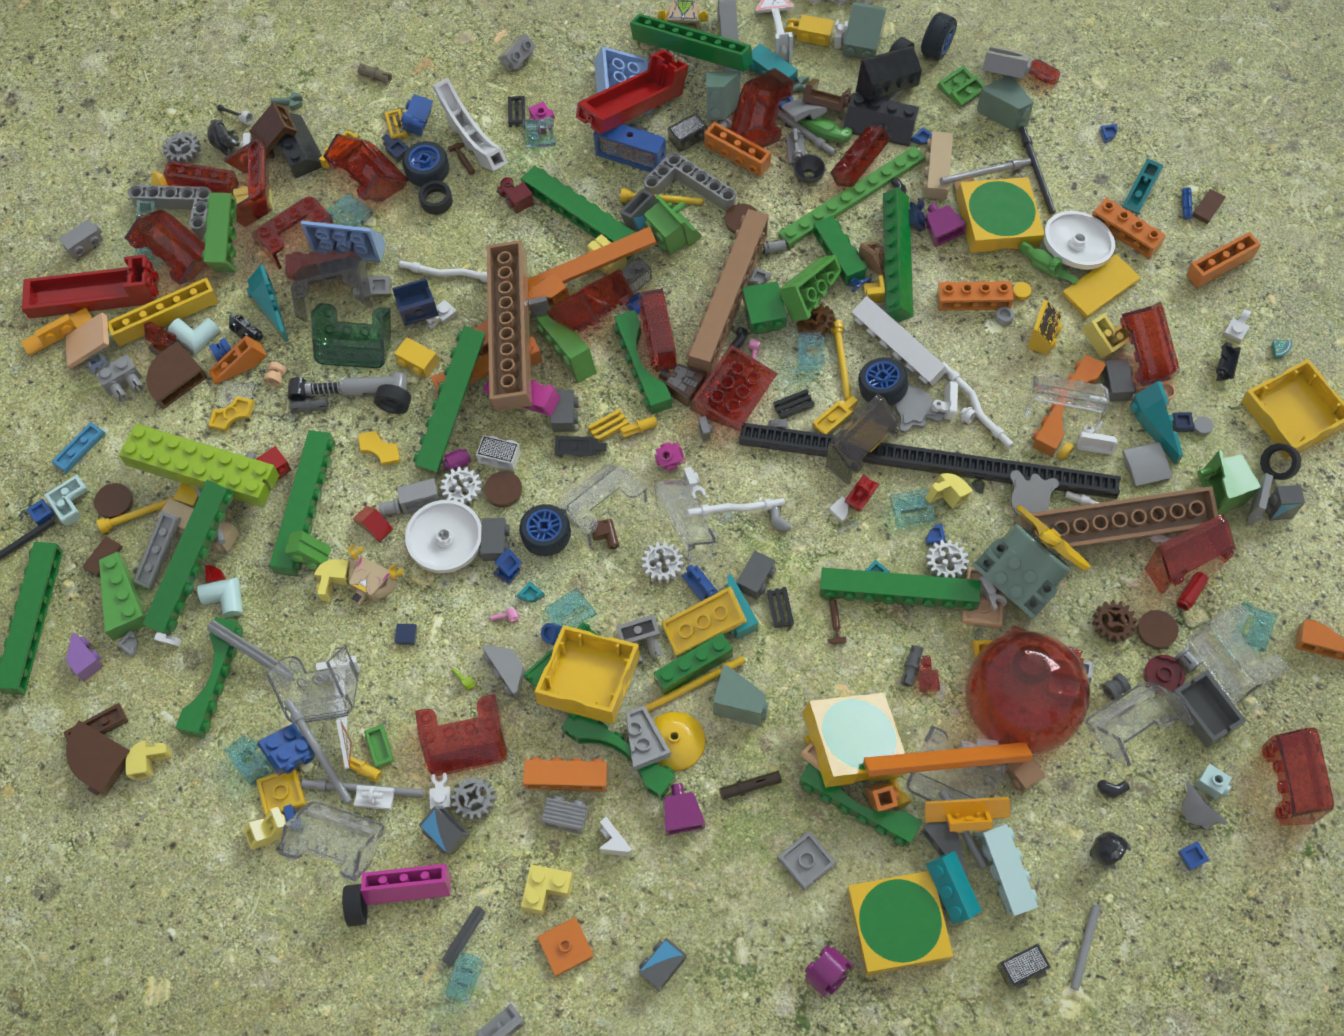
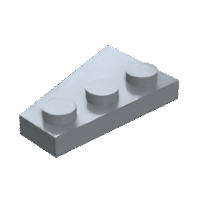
M641 706L626 712L633 771L671 757V752L646 707Z

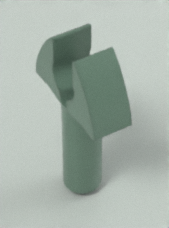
M797 77V84L782 90V94L790 95L799 90L804 92L805 84L809 82V77Z
M291 92L289 98H271L270 100L271 103L289 105L291 111L303 106L301 102L303 98L296 92Z

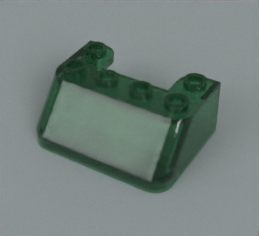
M319 303L311 311L313 357L318 364L363 368H381L385 364L391 339L390 308H376L372 313V324L338 322L337 310L331 304Z

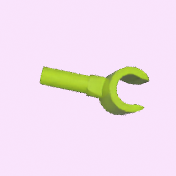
M452 669L451 672L459 678L466 690L476 686L471 675L464 678L458 670Z

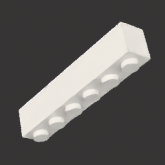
M866 296L852 311L855 316L854 321L860 326L864 324L868 328L866 331L873 338L877 336L880 339L879 343L885 349H892L894 351L892 355L899 361L903 359L907 363L905 366L912 373L916 371L920 375L918 378L925 385L929 383L934 386L948 371L942 362L869 297Z

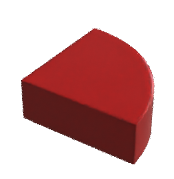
M205 565L206 584L226 579L220 569L213 565Z

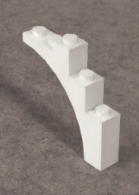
M445 78L432 85L447 115L445 117L452 131L460 134L466 149L474 152L480 166L495 171L507 164L508 161L501 147L493 143L478 127L458 97L449 78Z

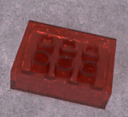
M731 344L693 398L689 409L702 417L706 416L708 420L740 431L778 373Z

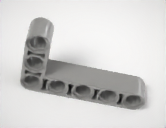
M718 0L717 17L718 22H720L721 37L739 42L736 0ZM723 66V72H724V71H738V70H735V69H732V68H728V67H724V66Z
M677 153L667 155L644 179V190L656 195H660L674 179H677L725 211L736 205V193L731 187Z
M134 185L128 189V195L137 208L192 210L189 224L197 238H204L207 230L205 218L208 216L207 199H209V195L212 193L208 187Z

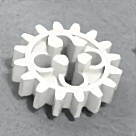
M458 467L456 472L451 469L450 475L445 474L446 480H441L443 486L440 489L444 499L454 500L463 504L468 502L472 505V499L478 500L477 494L482 493L480 476L476 475L475 470L469 472L468 467H465L464 470ZM456 478L460 479L461 485L463 488H465V491L468 495H463L462 489L460 486H458Z
M943 540L940 541V545L934 543L933 549L929 548V555L926 556V561H928L926 567L932 568L930 574L936 573L937 577L955 578L957 576L961 578L962 573H966V566L969 564V560H967L968 553H963L965 547L959 548V542L953 545L951 540H948L947 544ZM942 550H945L948 553L947 558L945 560L944 558L946 553ZM948 562H950V565H949L950 570H953V571H949V570L947 569Z
M656 542L655 548L651 545L649 546L650 552L644 551L645 557H642V570H646V577L651 575V581L658 579L659 584H661L662 580L669 583V578L676 580V574L681 575L680 568L684 567L682 562L683 555H679V548L674 550V544L668 547L667 542H664L663 546ZM659 552L663 553V561L665 563L667 573L662 572V563L660 562V557L658 554Z

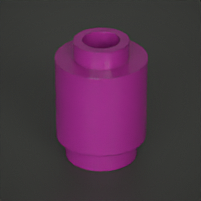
M460 448L444 455L445 460H442L446 471H451V469L457 471L458 467L464 468L468 466V463L472 462L466 448L463 450Z

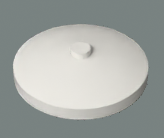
M1065 211L1058 213L1050 218L1044 229L1045 236L1043 239L1048 251L1055 258H1061L1062 263L1077 269H1095L1105 265L1110 260L1115 249V240L1109 228L1099 219L1083 212Z
M454 500L431 502L420 508L410 519L405 533L406 547L415 563L423 569L435 573L454 572L468 565L481 549L482 525L476 513L461 502Z

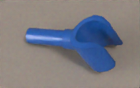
M867 277L862 280L853 278L847 286H853L851 292H856L862 284L871 281L872 278Z

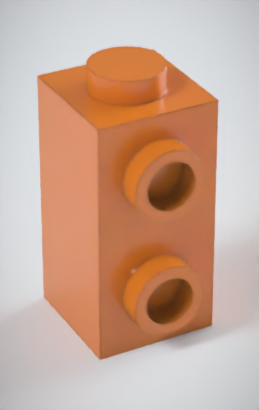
M883 781L864 787L869 806L879 812L898 806L899 794L897 788H893V785Z

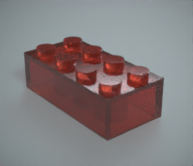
M663 288L641 292L642 299H639L641 320L643 321L644 335H646L650 365L654 366L655 372H661L663 368L673 370L677 364L676 348Z

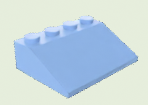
M602 46L594 58L597 93L648 70L647 58ZM653 109L644 114H651Z
M301 221V226L312 253L315 255L381 262L386 244L383 235L373 229Z

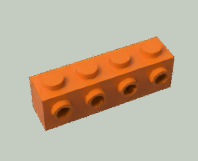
M713 122L704 132V146L711 151L717 152L723 158L735 162L736 165L746 168L752 174L762 177L771 166L770 151L724 126Z
M1105 198L1092 215L1102 221L1114 237L1148 259L1160 248L1166 236L1160 230L1155 229L1147 224L1146 221L1136 217L1130 211L1125 210L1108 198Z
M1248 232L1232 242L1221 246L1219 249L1208 253L1199 260L1192 262L1189 265L1186 276L1196 288H1199L1255 257L1261 244Z
M1012 281L939 282L937 289L938 311L998 310L1001 307L1011 309L1014 300Z
M531 757L530 760L524 761L523 786L525 789L607 792L608 764L602 759L583 761L580 758H573L571 761H563L561 758L542 760L539 757Z

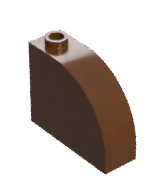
M176 341L152 361L147 372L146 383L150 394L159 407L164 410L205 380L207 376L199 364Z
M79 720L67 741L66 757L68 765L73 774L89 786L88 791L97 796L100 793L107 796L126 768V757L130 750Z

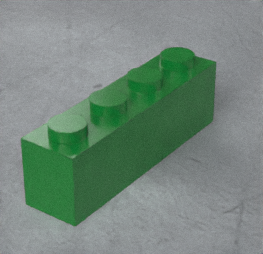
M833 215L813 223V235L827 256L836 254L842 269L839 276L844 284L847 286L853 278L864 279L867 265L864 260L860 259L856 247L851 245L848 235L842 231L839 221H836Z
M723 633L655 671L654 680L663 695L732 658L733 648Z

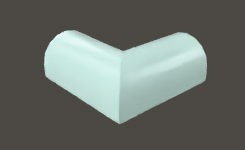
M177 318L170 324L167 332L195 356L220 333V329L209 318H206L194 330L180 318Z
M75 475L44 494L60 521L64 525H71L77 522L81 516L72 501L89 490L80 477Z
M237 577L198 585V596L202 605L221 602L224 619L243 615L240 583Z

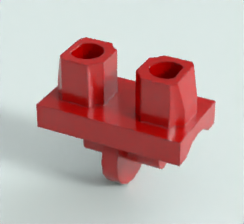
M863 474L845 499V503L856 511L861 512L879 487V483L872 481Z

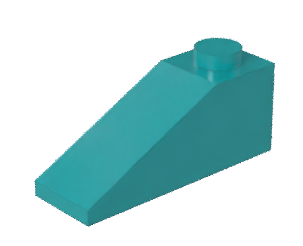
M1149 158L1146 159L1122 205L1123 208L1139 214L1155 186L1164 165Z
M729 574L727 575V587H732L747 620V623L730 631V634H734L738 640L758 630L759 622L733 576Z

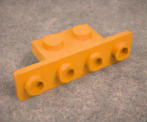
M87 308L70 316L66 314L34 331L36 334L21 341L27 354L31 356L65 338L66 335L91 320L92 317Z
M1009 797L928 801L924 803L925 821L927 823L947 822L950 832L962 833L971 830L983 832L993 829L992 819L1010 818Z

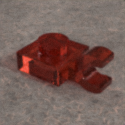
M150 321L144 324L145 340L158 346L161 344L169 346V340L176 342V335L174 333H164L163 327Z
M930 655L922 656V671H917L919 693L940 691L938 669H931Z

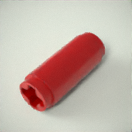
M1196 572L1177 599L1176 604L1178 607L1185 611L1192 608L1208 583L1209 578L1206 574Z

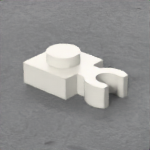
M443 773V780L440 782L436 781V775L432 774L431 780L435 788L429 789L430 809L432 810L434 806L452 809L451 788L445 787L448 783L446 773Z

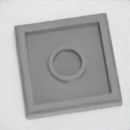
M810 831L777 856V859L804 891L837 864Z

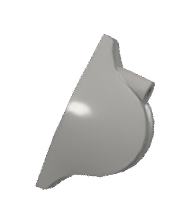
M1187 780V795L1182 804L1185 818L1194 825L1202 826L1205 830H1208L1215 823L1226 825L1228 822L1202 798L1190 781Z

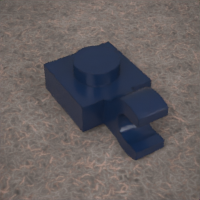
M388 134L381 137L384 140L383 145L386 152L397 162L401 160L409 147L399 138L393 140Z
M918 198L917 205L910 202L911 209L908 210L910 225L919 232L926 229V217L921 212L925 203L921 198Z

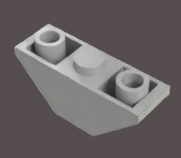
M491 645L482 646L484 650L482 656L488 665L492 664L495 668L492 670L498 681L502 679L505 684L502 687L507 695H512L517 700L524 679L525 669L513 649Z

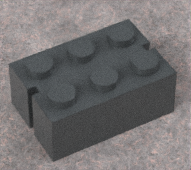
M1207 670L1193 678L1190 682L1188 681L1175 689L1168 697L1206 749L1239 729L1246 722V719Z

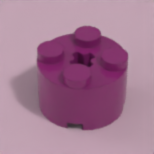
M828 945L822 949L819 954L821 957L816 963L812 961L805 969L807 973L805 981L825 999L828 998V992L831 995L834 994L848 977L845 975L848 969L852 971L854 965L834 947L830 948Z

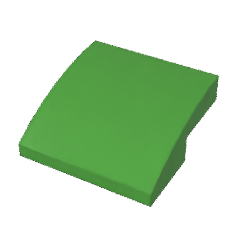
M964 65L937 84L941 91L960 107L980 94L981 88L985 86L977 75L973 77Z

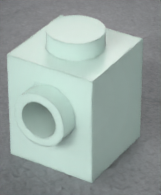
M1209 764L1203 770L1194 786L1217 800L1221 795L1226 796L1231 788L1229 782L1232 777Z

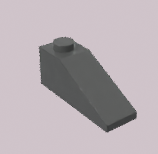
M930 822L924 826L922 834L939 855L955 851L968 877L958 833L950 832L947 822Z

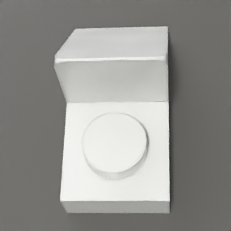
M605 817L601 820L600 825L602 828L600 832L606 840L609 838L610 840L599 848L600 853L630 857L633 854L632 849L609 819Z

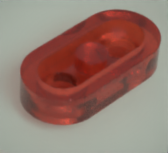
M1032 60L1029 70L1031 76L1047 85L1058 83L1060 78V71L1042 60Z

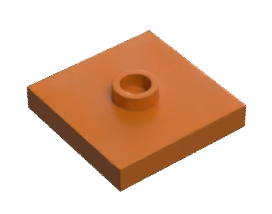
M576 917L537 936L556 977L594 957Z

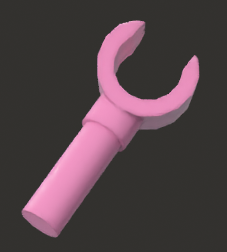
M751 339L748 349L753 350L750 365H755L756 354L760 350V342Z
M513 608L507 609L503 614L490 616L491 621L507 617L509 622L519 620V615Z

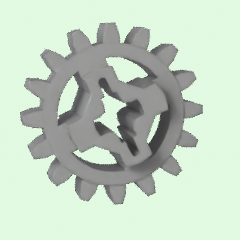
M182 131L181 134L175 132V136L169 135L170 140L165 139L166 144L163 145V153L167 160L172 161L173 164L177 162L179 165H182L183 162L188 164L189 160L195 161L194 156L199 157L198 152L201 151V144L196 135H192L191 132L187 134L185 131Z
M473 775L472 780L465 777V783L458 781L460 787L453 788L456 795L451 796L452 801H456L451 804L453 809L457 808L456 814H462L464 820L470 816L472 822H474L477 816L482 820V814L489 816L488 809L495 808L491 802L497 800L493 796L496 793L495 789L490 788L492 786L490 781L485 783L484 777L477 780L476 775ZM483 789L487 793V799H485V797L482 796ZM475 796H477V800H470V797L474 798ZM460 798L465 800L464 808L461 806Z

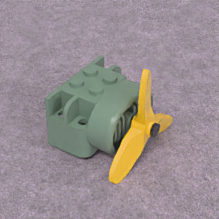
M1018 504L1015 509L1036 530L1041 541L1022 525L1015 524L1004 537L995 540L971 566L1034 619L1055 596L1059 584L1071 571L1070 567L1050 549L1051 547L1085 571L1090 568V565L1061 538L1064 533L1058 527L1048 528L1038 518Z

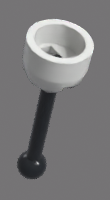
M221 104L217 106L218 111H225L238 116L240 122L245 125H251L254 115L252 112L242 111L237 113L224 108Z

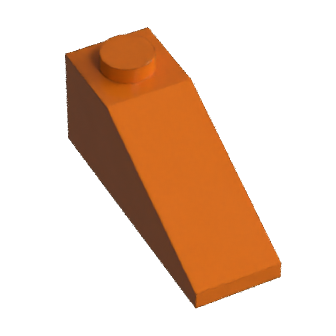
M246 335L209 370L213 382L218 384L255 368L267 355L262 344Z
M1304 620L1298 626L1296 649L1344 661V638L1325 624L1318 623L1316 620Z

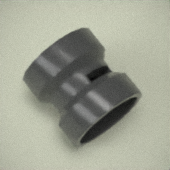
M1117 673L1112 677L1111 681H1106L1101 685L1105 695L1112 701L1118 699L1121 693H1126L1131 689L1129 681L1121 673Z

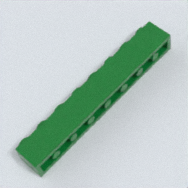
M638 14L630 22L633 40L745 72L753 63L752 48L749 44L643 14Z
M534 165L521 178V182L525 183L535 198L594 238L602 234L612 243L637 232L629 229L623 222L614 219L610 213L602 211L596 204L587 201L583 195L575 193L571 187L563 185L556 177L550 176L542 168L540 169ZM634 254L626 257V259L629 260Z
M896 187L883 193L886 313L899 323L914 317L911 232L908 211L910 209L909 196Z
M464 326L462 331H458L456 341H458L457 347L452 348L450 358H452L451 364L446 365L444 375H446L445 381L440 382L438 388L439 398L438 400L434 399L431 408L434 410L432 417L428 416L425 427H428L427 432L422 434L419 444L422 445L419 452L416 451L413 458L417 469L435 475L438 474L485 340L484 332Z
M308 430L269 565L276 574L297 576L298 570L302 567V562L293 561L291 556L285 553V549L289 543L290 533L302 530L310 535L312 532V519L317 514L316 505L321 499V487L326 482V470L331 464L330 455L335 450L336 445L331 433Z
M206 480L143 625L164 634H171L176 629L179 615L186 607L187 597L194 589L195 579L202 571L203 561L210 553L211 543L218 535L217 530L225 519V512L233 501L235 491Z
M34 542L33 547L29 551V562L24 569V580L19 587V598L14 605V616L9 623L8 638L4 641L3 656L0 657V692L2 694L25 695L63 555V550L57 543Z
M822 567L820 597L830 600L843 598L846 601H854L856 599L867 603L880 601L885 604L903 603L906 606L917 604L927 608L941 606L945 609L963 608L966 611H973L979 608L981 580Z

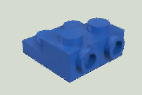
M294 723L258 741L259 748L278 776L284 773L289 774L299 765H306L315 758L313 750Z

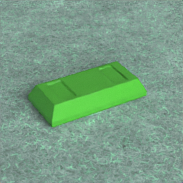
M381 724L365 730L364 734L374 767L377 768L394 762L384 725Z

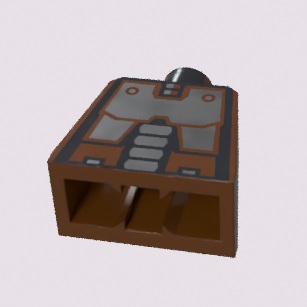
M676 364L672 372L663 368L659 374V378L666 381L665 384L670 396L688 408L706 381L705 371L682 364Z

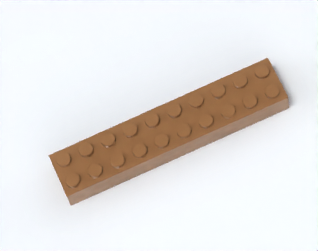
M748 209L746 215L742 216L740 230L737 229L735 233V243H731L729 248V258H725L723 263L724 270L722 273H719L717 278L718 285L712 290V300L707 302L705 308L706 315L701 317L699 332L696 331L694 334L693 347L688 349L687 357L689 360L687 366L705 371V378L707 380L712 378L740 307L742 287L748 286V281L762 251L763 243H765L768 236L769 214Z
M522 240L486 245L489 398L495 411L532 406L527 252Z
M1212 486L1031 513L1048 528L1058 527L1064 533L1061 538L1073 549L1209 529L1220 525ZM1021 515L1015 518L1016 524L1022 525L1041 541L1036 530Z

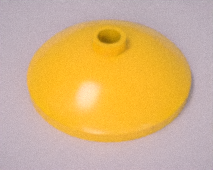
M673 711L664 713L653 720L671 752V757L657 762L662 767L668 766L673 771H682L698 762L705 749V734L695 718L683 712ZM673 734L678 735L676 740L671 739Z

